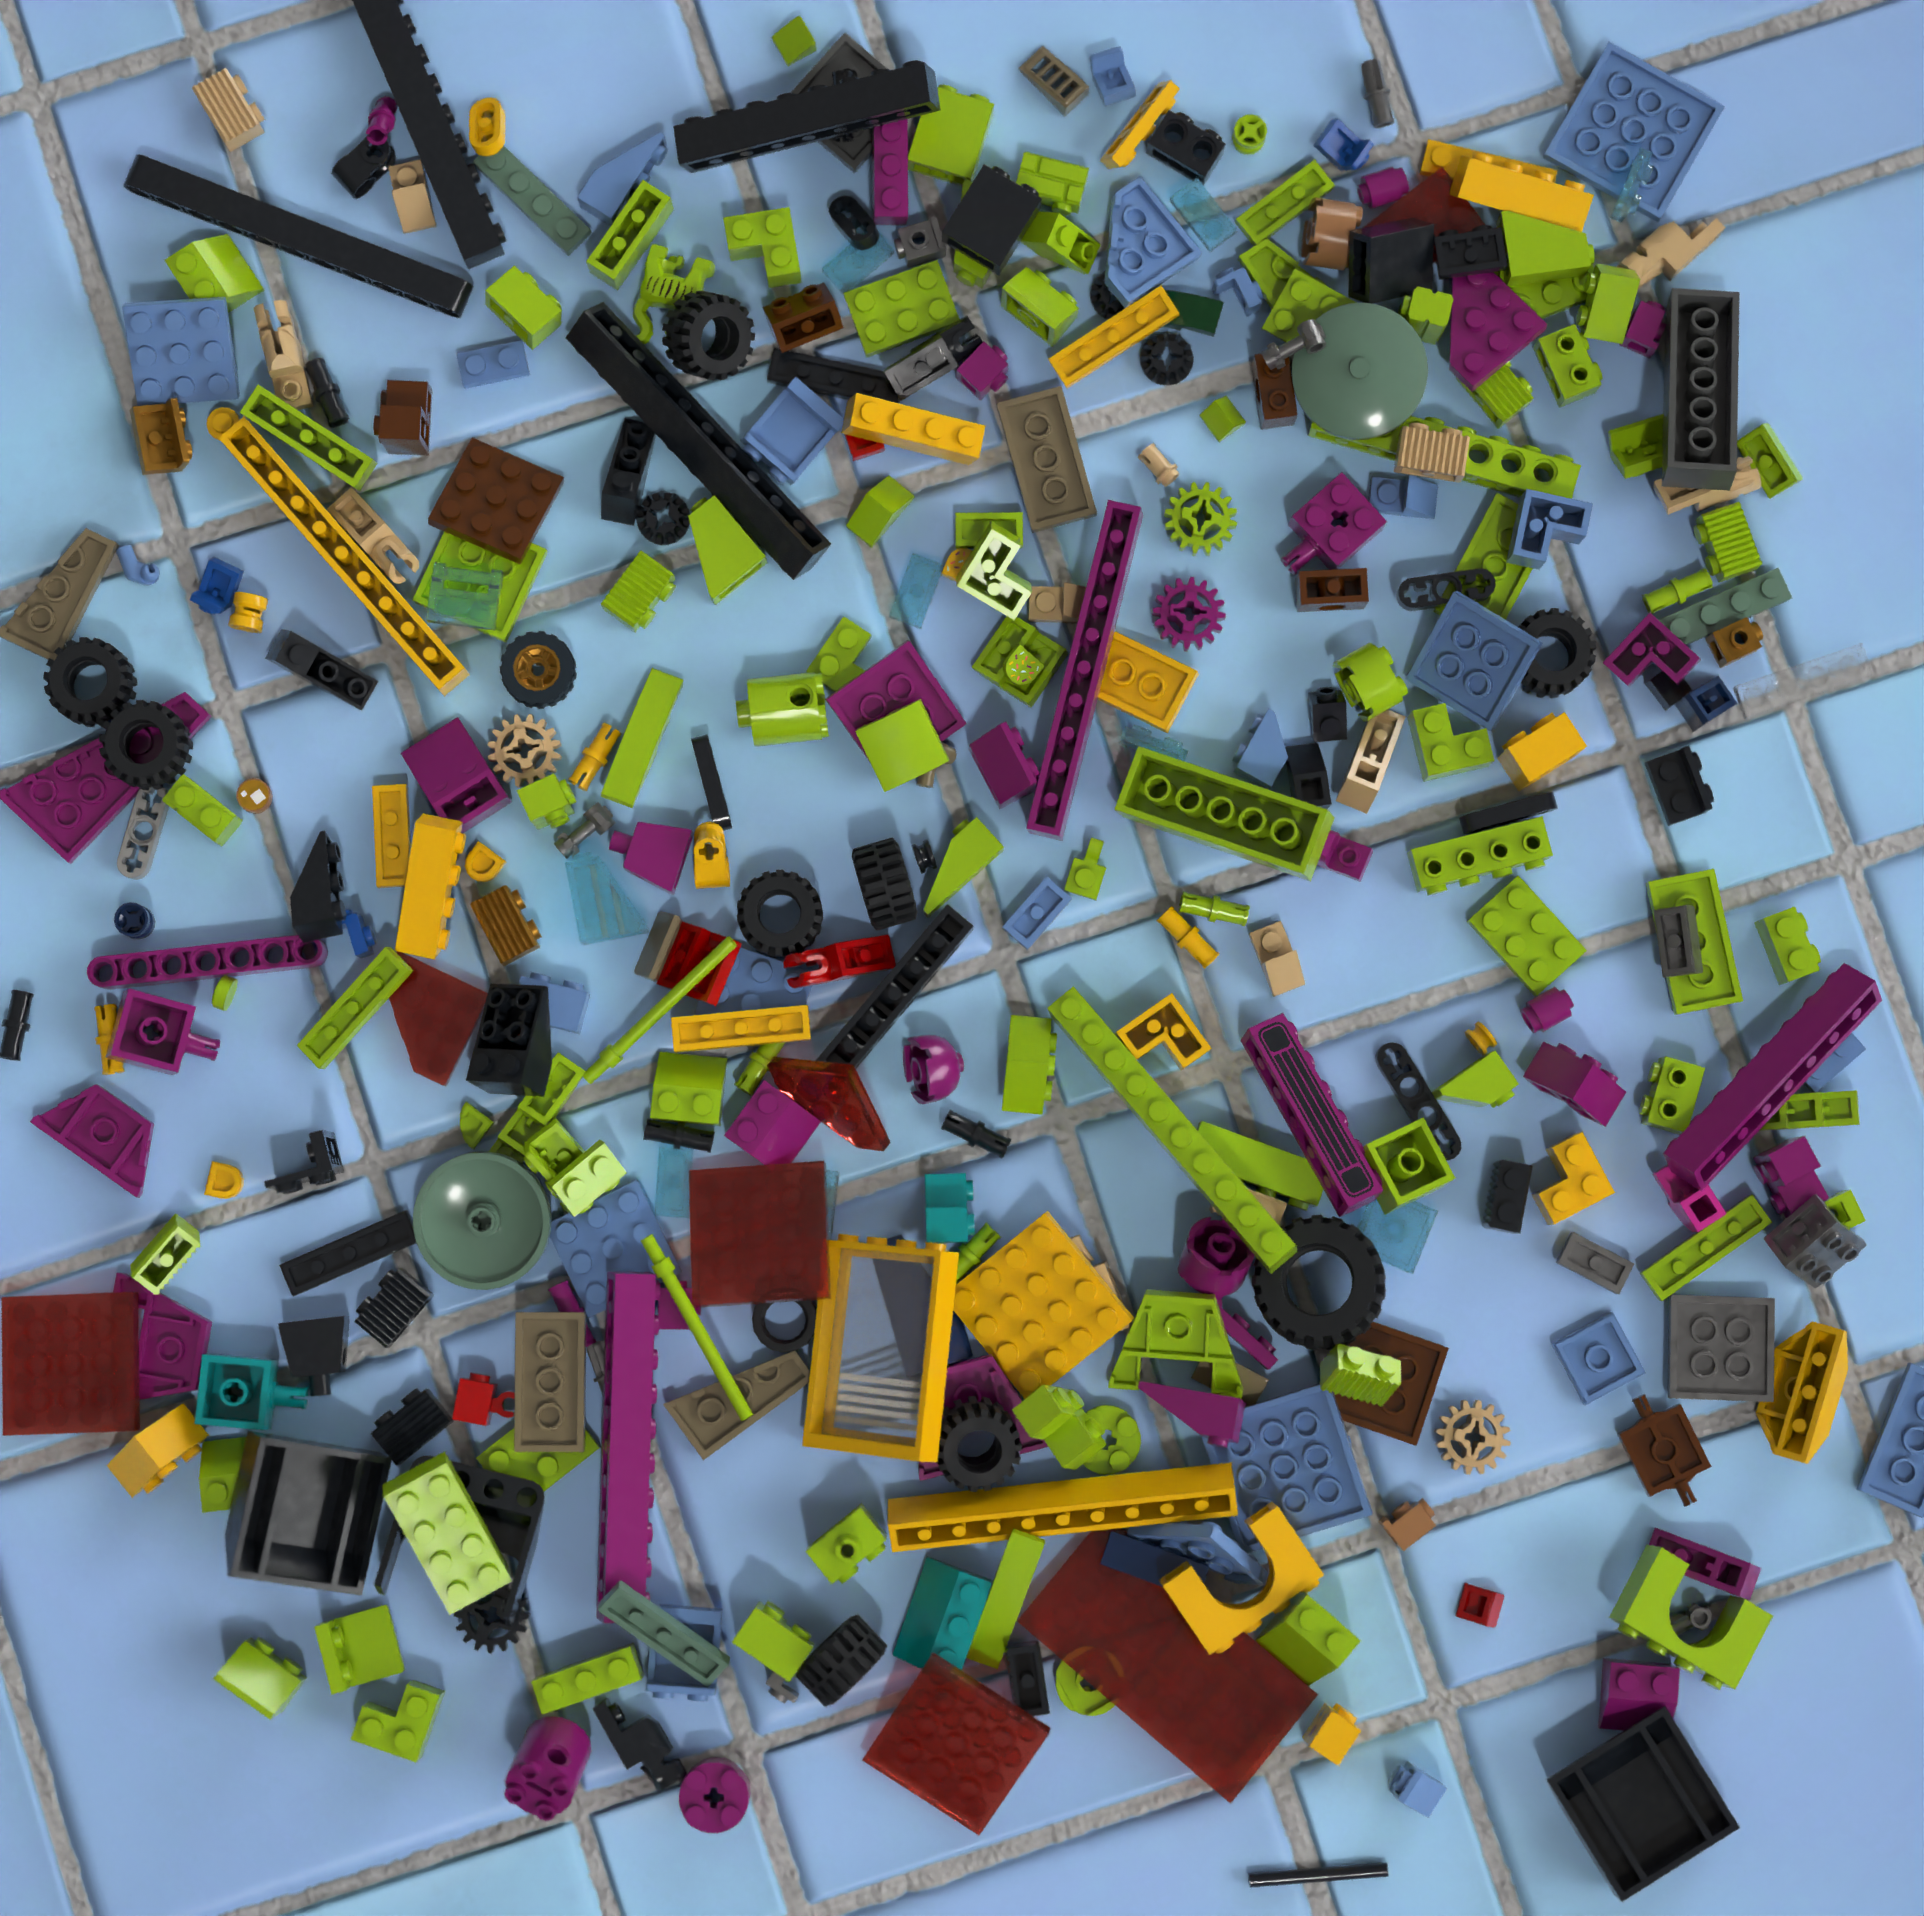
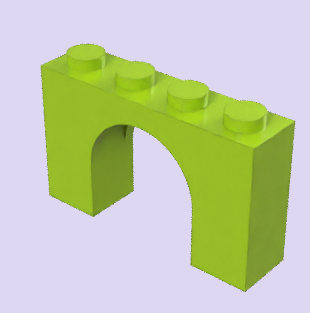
M1647 1544L1609 1618L1619 1624L1617 1630L1633 1639L1640 1636L1648 1641L1645 1647L1663 1657L1667 1653L1676 1658L1673 1664L1691 1674L1695 1670L1704 1675L1701 1681L1719 1691L1722 1686L1736 1690L1773 1616L1746 1599L1730 1596L1711 1632L1698 1642L1684 1643L1672 1628L1669 1610L1671 1600L1689 1564L1662 1547Z

